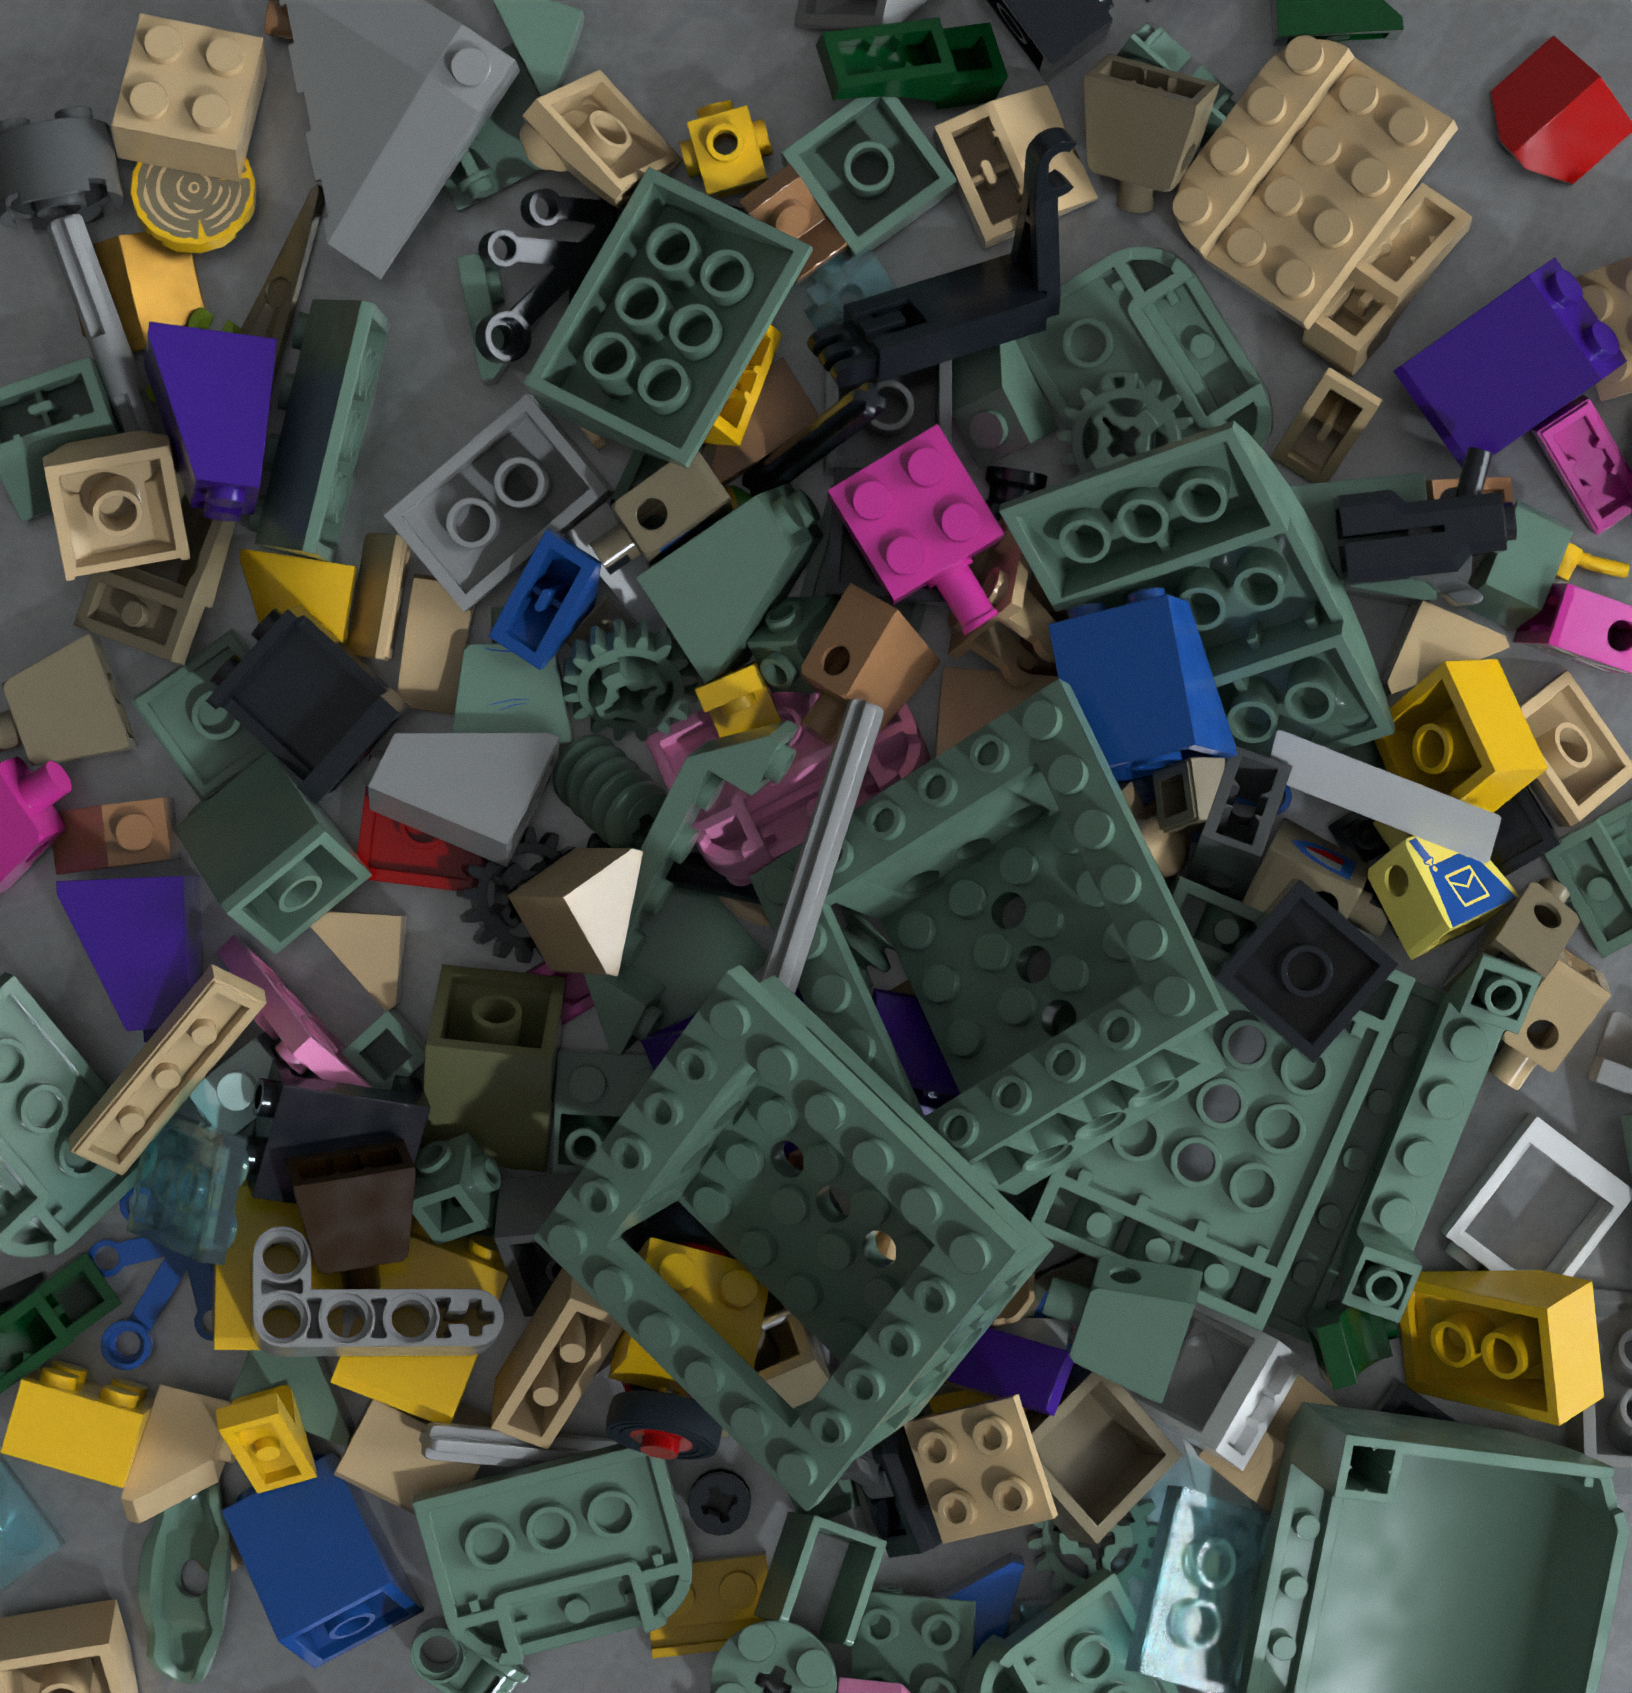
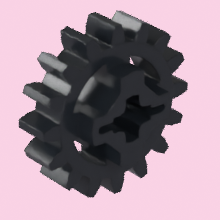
M526 828L513 856L522 853H532L544 858L540 863L536 862L529 870H523L517 862L512 860L508 867H505L481 856L479 857L482 862L479 866L463 865L461 871L473 879L471 887L456 890V896L471 900L472 908L460 915L461 922L479 923L480 928L473 937V941L476 944L483 945L492 939L496 940L493 946V956L505 959L512 948L515 947L517 962L530 963L534 948L543 958L531 936L517 937L508 933L511 928H516L522 922L508 895L518 889L517 886L519 884H525L576 848L567 846L557 851L558 834L546 832L539 843H537L535 829ZM491 880L495 884L494 904L489 908L487 893Z

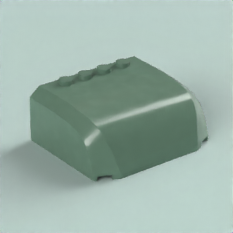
M1303 1402L1288 1426L1237 1693H1597L1629 1538L1625 1513L1618 1506L1611 1477L1615 1476L1613 1467L1565 1446L1508 1430L1420 1416Z

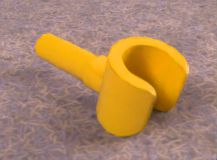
M1569 543L1555 578L1568 582L1575 567L1578 566L1584 570L1626 579L1630 566L1628 563L1593 556L1591 553L1583 552L1576 545Z

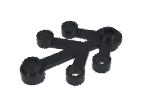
M539 189L527 193L521 201V216L529 226L543 228L555 225L560 220L594 225V227L579 242L518 237L514 232L507 229L488 232L481 238L478 246L480 259L486 266L492 269L510 267L515 263L553 266L509 311L489 314L479 322L475 332V343L478 351L486 360L493 363L519 360L530 348V327L568 289L570 304L618 221L616 207L601 197L598 200L559 196L558 193L551 189ZM539 197L546 201L549 208L546 219L539 217L535 209L536 201ZM497 238L503 240L507 247V254L504 260H500L494 253L493 245ZM494 327L499 328L504 335V344L500 350L495 348L492 343L491 332Z

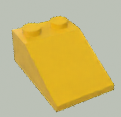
M1542 1270L1420 1272L1400 1321L1406 1383L1416 1393L1557 1426L1562 1425L1604 1397L1592 1281Z

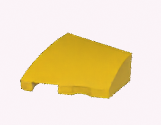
M241 549L239 560L259 623L276 607L284 613L289 608L302 605L337 639L347 646L349 634L347 626L357 567Z

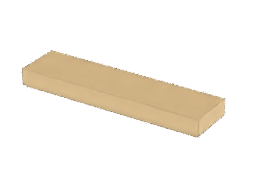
M211 964L69 1136L70 1152L123 1176L267 1002L264 989Z

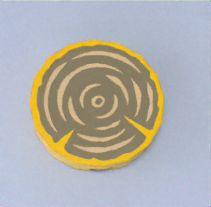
M247 158L245 159L240 182L138 162L132 173L130 195L139 225L148 235L150 233L154 238L162 241L163 246L176 252L204 253L226 246L237 237L236 233L244 227L245 223L247 222L248 224L255 211L257 189Z

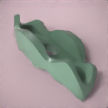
M219 1482L157 1514L151 1531L144 1542L139 1562L137 1594L139 1609L147 1631L148 1661L157 1672L167 1678L191 1685L202 1682L210 1670L224 1631L230 1596L231 1537L229 1527L222 1513L225 1505ZM190 1560L201 1563L208 1573V1586L200 1596L188 1593L181 1582L182 1568Z

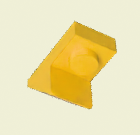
M756 661L737 668L706 684L702 683L695 689L704 712L709 711L720 738L782 722L771 690Z
M281 1385L234 1399L231 1405L215 1409L218 1431L257 1494L317 1478L313 1455L294 1393L289 1385Z

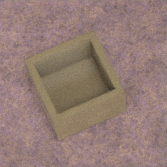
M1076 1363L1073 1364L1055 1416L1030 1409L1025 1411L1058 1516L1051 1520L1069 1541L1098 1544L1183 1456L1123 1386Z

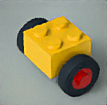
M682 1204L669 1205L650 1216L646 1223L644 1245L637 1254L754 1369L769 1290ZM623 1329L615 1342L608 1378L657 1391L634 1390L616 1394L609 1405L606 1420L608 1436L625 1447L660 1459L698 1460L715 1455L720 1444L723 1428Z

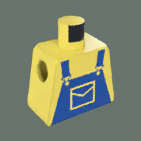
M1375 820L1373 822V825L1390 851L1368 869V879L1411 960L1482 927L1519 897L1514 887L1491 860L1488 863H1483Z

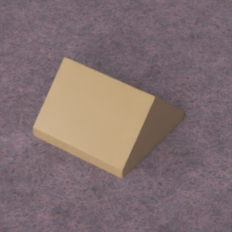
M1422 600L1408 606L1379 673V677L1385 694L1388 696L1417 685L1444 661L1480 660L1510 648L1505 635Z
M1568 670L1518 703L1548 766V769L1534 779L1529 786L1558 827H1571L1580 822L1632 778V761Z
M574 848L508 895L551 971L618 977L643 851L631 848Z
M369 1398L333 1475L415 1515L412 1504L414 1495L472 1481L481 1464L426 1459L421 1454L422 1444L419 1438L421 1431L425 1430L431 1421ZM461 1402L451 1424L491 1427V1416Z

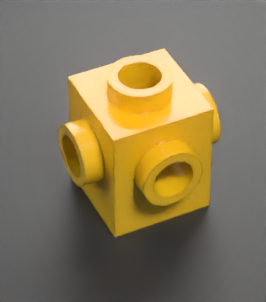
M732 100L713 103L696 110L698 119L687 122L690 139L680 141L679 145L688 177L692 178L701 175L706 195L716 200H721L752 191L768 180L762 158L773 155L763 118L751 121L748 106L745 105L734 109ZM723 142H731L737 146L732 153L727 155L716 151L717 146Z

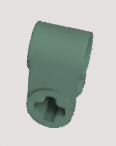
M433 1617L425 1620L417 1628L412 1640L410 1662L414 1672L421 1679L427 1681L443 1693H484L495 1676L498 1677L487 1693H512L518 1683H526L531 1676L530 1671L523 1664L499 1666V1660L490 1659L474 1652L463 1644L461 1640L456 1642L447 1627L445 1617ZM434 1636H443L454 1644L457 1653L448 1662L435 1663L424 1655L422 1644Z

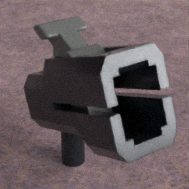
M1468 447L1457 487L1444 490L1439 499L1407 503L1392 490L1339 495L1334 498L1337 540L1405 532L1403 537L1344 543V546H1339L1343 586L1413 579L1427 583L1453 607L1480 603L1483 595L1467 583L1471 576L1472 557L1502 553L1507 550V541L1516 540L1517 538L1516 515L1513 503H1503L1501 492L1482 494L1493 453Z
M922 1411L915 1418L924 1416ZM902 1426L854 1460L839 1478L841 1480L851 1479L860 1484L881 1539L887 1541L885 1549L889 1558L921 1554L942 1543L905 1428Z

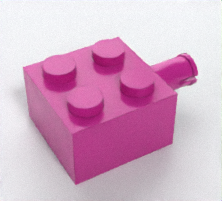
M938 424L827 491L828 500L892 605H895L926 585L929 588L936 586L962 627L961 630L964 635L999 614L997 609L993 608L969 565L974 562L972 560L974 556L1001 541L1004 532Z

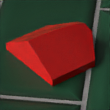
M1554 35L1489 93L1501 144L1525 170L1557 179L1567 185L1572 186L1632 132V121L1602 77Z

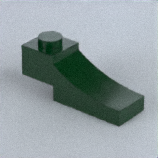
M935 17L822 32L816 43V49L833 101L866 97H905L932 101L938 110L988 103L995 100L1008 78L990 22L943 28L940 18Z
M86 1252L78 1253L30 1287L26 1293L0 1312V1394L75 1341L74 1338L122 1304Z
M1339 1299L1328 1301L1323 1311L1304 1316L1320 1376L1332 1390L1358 1384L1357 1377L1362 1371L1381 1359L1393 1356L1389 1340L1399 1338L1397 1325L1394 1321L1342 1304Z

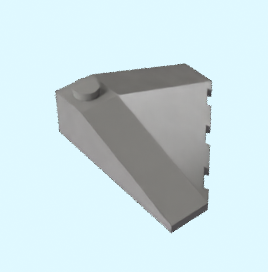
M279 0L281 8L287 7L294 41L293 44L288 45L297 93L298 95L304 94L311 131L305 132L314 180L315 182L321 181L328 218L322 221L327 244L381 280L519 74V67L514 58L425 0Z

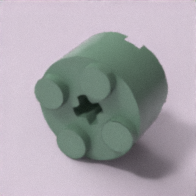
M766 1620L741 1629L723 1645L712 1667L710 1693H764V1686L756 1682L757 1676L760 1672L770 1674L775 1666L786 1670L784 1681L792 1686L791 1693H837V1673L830 1652L820 1638L809 1629L790 1621L784 1624L778 1621Z

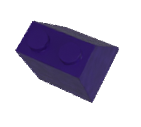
M1554 257L1393 372L1457 463L1463 468L1468 447L1482 449L1495 455L1604 379L1628 360L1625 359L1619 349V342L1613 330L1598 319L1584 299L1582 288L1577 279L1570 272L1564 270Z
M149 322L144 368L169 438L171 450L190 507L204 509L203 516L219 521L241 520V514L253 515L261 484L277 339Z
M200 875L56 881L57 895L125 1030H143L144 1042H148L204 974Z

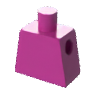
M18 756L0 762V894L11 888L66 829L65 822L53 804L71 792L72 784L65 770L54 761H47L32 773L25 762Z

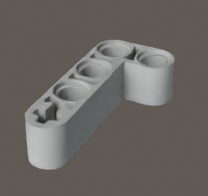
M279 1226L270 1228L261 1234L255 1243L251 1261V1333L258 1348L268 1355L278 1357L471 1356L481 1354L489 1349L502 1330L504 1321L502 1306L497 1298L487 1291L479 1289H311V1251L309 1243L303 1234L294 1228ZM278 1245L290 1248L296 1254L299 1265L288 1274L273 1273L266 1267L263 1261V1255L268 1249ZM438 1307L446 1308L443 1321L462 1320L467 1309L471 1308L477 1310L479 1320L488 1321L489 1323L483 1325L478 1336L469 1335L468 1325L448 1324L443 1333L444 1338L436 1337L440 1321ZM281 1308L293 1313L299 1325L296 1333L287 1338H277L270 1335L264 1328L262 1319L271 1310ZM341 1308L353 1310L362 1320V1331L350 1338L337 1336L328 1326L327 1317L329 1314ZM399 1309H415L424 1317L426 1331L417 1337H404L393 1327L392 1315Z

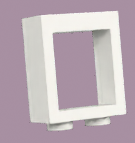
M1528 1113L1438 1232L1451 1241L1444 1251L1469 1271H1477L1481 1264L1490 1271L1515 1270L1466 1233L1465 1230L1529 1146H1532L1600 1198L1545 1269L1547 1272L1573 1277L1632 1200V1188L1538 1116Z
M1196 1302L1183 1344L1195 1323H1198L1249 1349L1204 1428L1125 1387L1124 1389L1156 1425L1243 1471L1306 1361L1276 1338Z

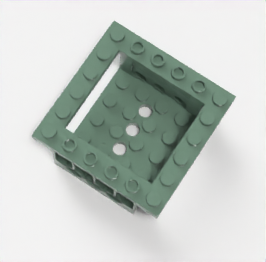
M1061 679L1055 680L853 810L798 983L799 991L806 1006L995 1189L1018 1195L1227 1069L1207 1027L1224 1018L1229 1013L1070 684ZM803 843L749 876L774 933ZM1021 897L1025 903L1024 918L1018 926L1006 929L1002 920L1003 910L1010 900ZM834 903L883 922L958 1087L960 1095L926 1116L833 913L831 905ZM1046 950L1051 961L1049 972L1041 981L1032 983L1027 974L1028 963L1034 954ZM1071 1004L1076 1013L1075 1024L1060 1034L1055 1035L1052 1028L1055 1013L1062 1006Z
M1181 876L1165 880L1207 970L1211 974L1263 912ZM1394 970L1321 1056L1312 1063L1301 1056L1213 980L1229 1014L1207 1028L1227 1069L1018 1195L1000 1190L997 1191L1049 1239L1098 1260L1100 1257L1109 1255L1201 1271L1203 1276L1197 1303L1261 1331L1267 1325L1306 1343H1310L1311 1340L1304 1316L1325 1309L1346 1260L1351 1224L1446 994L1415 981L1416 978ZM1071 1004L1062 1006L1055 1013L1052 1021L1055 1035L1060 1034L1075 1024L1076 1013ZM1242 1026L1255 1027L1264 1038V1050L1261 1056L1250 1063L1236 1061L1231 1056L1228 1048L1231 1034ZM1216 1085L1232 1087L1239 1098L1237 1112L1226 1121L1218 1122L1211 1120L1203 1110V1098L1206 1092ZM1194 1143L1207 1146L1212 1152L1214 1161L1210 1173L1199 1180H1190L1183 1177L1177 1167V1158L1181 1150Z
M741 965L725 973L533 1237L806 1512L823 1500L854 1460L914 1419L922 1411L1054 1247L1035 1226L775 975L759 983ZM785 1141L792 1142L802 1152L804 1157L803 1170L794 1168L787 1161L783 1150ZM830 1186L840 1188L847 1195L850 1202L849 1215L840 1213L832 1205L829 1197ZM679 1201L841 1362V1365L803 1413L799 1415L620 1237L623 1232L674 1202ZM876 1231L886 1233L893 1240L896 1246L895 1260L886 1258L878 1250L875 1243Z

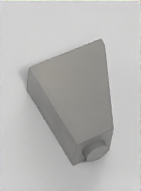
M394 733L385 752L378 749L374 752L364 773L363 784L368 786L370 810L508 867L554 773L555 765L559 759V737L550 733Z

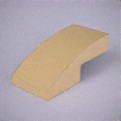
M416 573L413 577L397 694L412 709L454 715L464 647L470 642L474 606L463 612L434 576Z

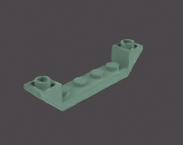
M786 720L706 741L686 757L640 851H643L619 975L617 977L584 974L609 1050L615 1054L623 1055L635 1042L654 1034L663 1018L664 1011L657 1008V1005L666 986L631 965L639 955L647 939V935L641 932L640 929L648 913L655 916L666 902L672 890L673 883L666 880V877L674 861L681 864L697 841L699 831L693 828L692 825L699 811L703 809L707 812L713 806L726 781L751 796L770 781L776 784L780 783L797 753L789 745L799 726L791 721Z
M1481 952L1444 996L1351 1224L1339 1297L1342 1304L1400 1323L1423 1267L1413 1251L1503 1032L1507 1030L1519 1034L1542 978L1540 973Z

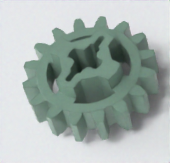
M1130 372L1125 378L1124 387L1118 388L1112 375H1106L1102 377L1101 386L1103 392L1098 395L1089 387H1083L1079 391L1082 400L1086 404L1083 409L1077 407L1065 408L1063 413L1070 420L1074 421L1075 424L1073 430L1058 432L1057 439L1072 443V452L1065 454L1059 460L1061 465L1077 464L1080 470L1075 476L1077 477L1135 456L1130 451L1119 455L1115 452L1113 446L1119 440L1118 435L1114 431L1116 429L1115 425H1118L1124 431L1133 428L1138 429L1141 436L1134 443L1139 450V455L1154 449L1156 432L1164 424L1169 444L1182 439L1181 430L1191 426L1194 423L1193 418H1177L1173 411L1178 407L1182 398L1177 394L1165 400L1161 399L1159 394L1162 388V381L1159 379H1153L1146 389L1139 388L1138 373ZM1130 398L1144 402L1149 407L1137 416L1125 415L1116 406H1113L1111 401ZM1092 419L1094 425L1099 429L1097 450L1088 456L1086 433Z
M621 618L614 619L613 631L609 633L595 625L590 628V643L575 639L572 644V657H565L564 702H573L572 716L575 720L591 717L590 731L594 734L608 726L613 728L614 740L621 741L626 731H635L638 739L644 741L647 740L648 728L655 726L664 734L671 732V717L685 721L689 717L688 703H697L698 696L695 689L698 687V672L679 643L671 644V631L665 626L658 630L656 634L649 632L647 619L641 618L635 629H627ZM595 671V679L590 681V677ZM671 679V683L666 689V681Z
M1152 1498L1137 1502L1129 1511L1133 1518L1123 1517L1109 1531L1111 1535L1105 1536L1101 1540V1548L1098 1549V1562H1096L1094 1553L1088 1543L1069 1541L1058 1527H1054L1055 1524L1052 1520L1033 1523L1036 1527L1041 1528V1533L1027 1537L1028 1548L1044 1550L1045 1553L1034 1562L1037 1573L1053 1569L1055 1573L1050 1581L1051 1589L1057 1592L1068 1583L1072 1585L1073 1590L1100 1569L1105 1568L1111 1571L1110 1563L1122 1548L1133 1547V1544H1135L1127 1561L1118 1569L1112 1571L1117 1576L1127 1597L1131 1596L1127 1580L1134 1576L1141 1581L1147 1582L1150 1579V1575L1142 1565L1144 1559L1158 1560L1161 1557L1160 1549L1150 1544L1149 1538L1163 1534V1527L1159 1522L1146 1521L1145 1519L1156 1509ZM1062 1552V1555H1076L1086 1563L1088 1575L1080 1574L1067 1567L1058 1557L1057 1553Z

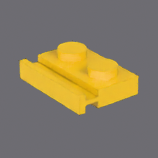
M766 1551L693 1559L692 1583L684 1601L667 1618L665 1625L650 1632L652 1659L720 1651L728 1639L741 1629L760 1621H766L754 1615L768 1574Z

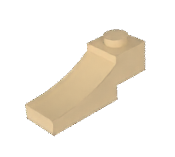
M1422 182L1400 206L1309 330L1304 329L1301 343L1351 378L1388 338L1391 328L1423 284L1469 231L1473 216Z

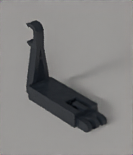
M1060 127L1046 129L1036 135L1027 147L1023 194L1010 254L844 304L843 323L815 331L810 335L807 341L808 348L814 356L819 358L821 365L827 372H830V376L839 387H848L876 378L878 382H882L1046 330L1047 318L1059 315L1058 197L1067 194L1074 188L1061 172L1056 169L1049 172L1051 159L1060 152H1070L1077 144L1065 129Z

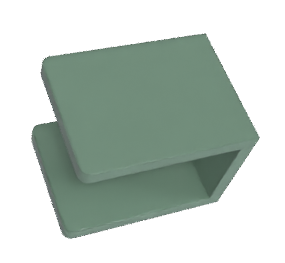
M788 1512L754 1615L764 1620L778 1621L784 1624L789 1621L817 1534L821 1533L849 1543L819 1633V1638L829 1643L852 1647L887 1541L816 1515Z

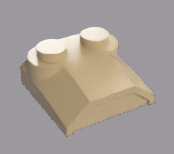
M597 70L537 98L523 114L525 124L520 129V140L524 146L523 149L527 158L535 166L543 170L570 172L591 191L616 208L629 202L648 167L668 176L683 161L678 153L601 70Z
M148 431L120 433L66 443L54 452L42 457L66 581L75 580L77 576L181 558V561L191 559L168 435L154 434Z

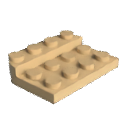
M1308 35L1298 36L1285 49L1278 52L1265 64L1227 115L1225 121L1218 127L1187 169L1179 184L1177 195L1173 200V213L1184 236L1205 263L1306 330H1309L1458 130L1454 119L1355 58L1349 47L1335 41L1315 39Z

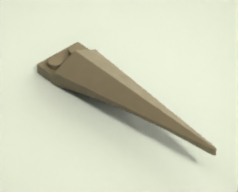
M318 184L310 190L255 303L241 327V334L277 339L272 390L325 203L323 187ZM172 453L191 559L181 561V558L91 574L73 626L184 665L204 608L212 609L236 521L210 519L203 516L204 509L190 507Z

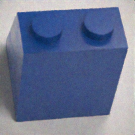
M1150 588L1128 594V604L1106 609L1105 603L1085 604L1069 609V619L1048 624L1058 679L1070 684L1118 784L1152 777L1154 771L1190 757L1227 759L1237 756L1234 738L1189 601L1165 594L1164 588Z
M332 1452L326 1456L324 1454L313 1455L317 1478L257 1494L252 1486L238 1495L236 1498L237 1503L222 1510L278 1642L314 1669L424 1612L413 1586L361 1488L333 1475L340 1459Z

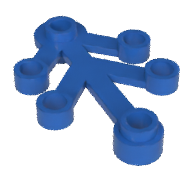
M231 1152L212 1154L198 1165L192 1179L156 1188L136 1185L120 1199L122 1215L128 1221L136 1224L149 1221L159 1210L197 1203L184 1226L121 1242L114 1238H105L96 1242L90 1248L88 1256L103 1277L114 1276L122 1271L125 1266L165 1256L129 1318L120 1319L110 1325L101 1338L102 1355L112 1367L120 1370H132L139 1367L150 1357L154 1347L151 1329L186 1271H188L198 1311L194 1320L195 1329L202 1338L213 1341V1332L209 1331L203 1322L205 1313L212 1310L213 1264L206 1238L215 1224L216 1188L214 1186L216 1170H230V1165L237 1162V1154ZM134 1193L145 1194L150 1200V1210L144 1216L134 1214L129 1207L130 1197ZM103 1246L112 1247L118 1253V1264L112 1269L102 1267L97 1260V1253ZM130 1331L138 1336L140 1348L136 1353L128 1354L121 1350L118 1340L122 1332Z

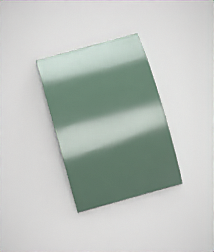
M1234 420L1000 504L999 512L1055 612L1065 609L1068 614V610L1091 603H1105L1106 609L1128 604V594L1150 588H1164L1165 594L1189 601L1236 746L1270 758L1277 730H1283L1336 752L1394 734L1395 724L1375 662L1349 597L1321 539L1277 467L1249 433ZM1153 776L1148 777L1152 786L1154 787Z

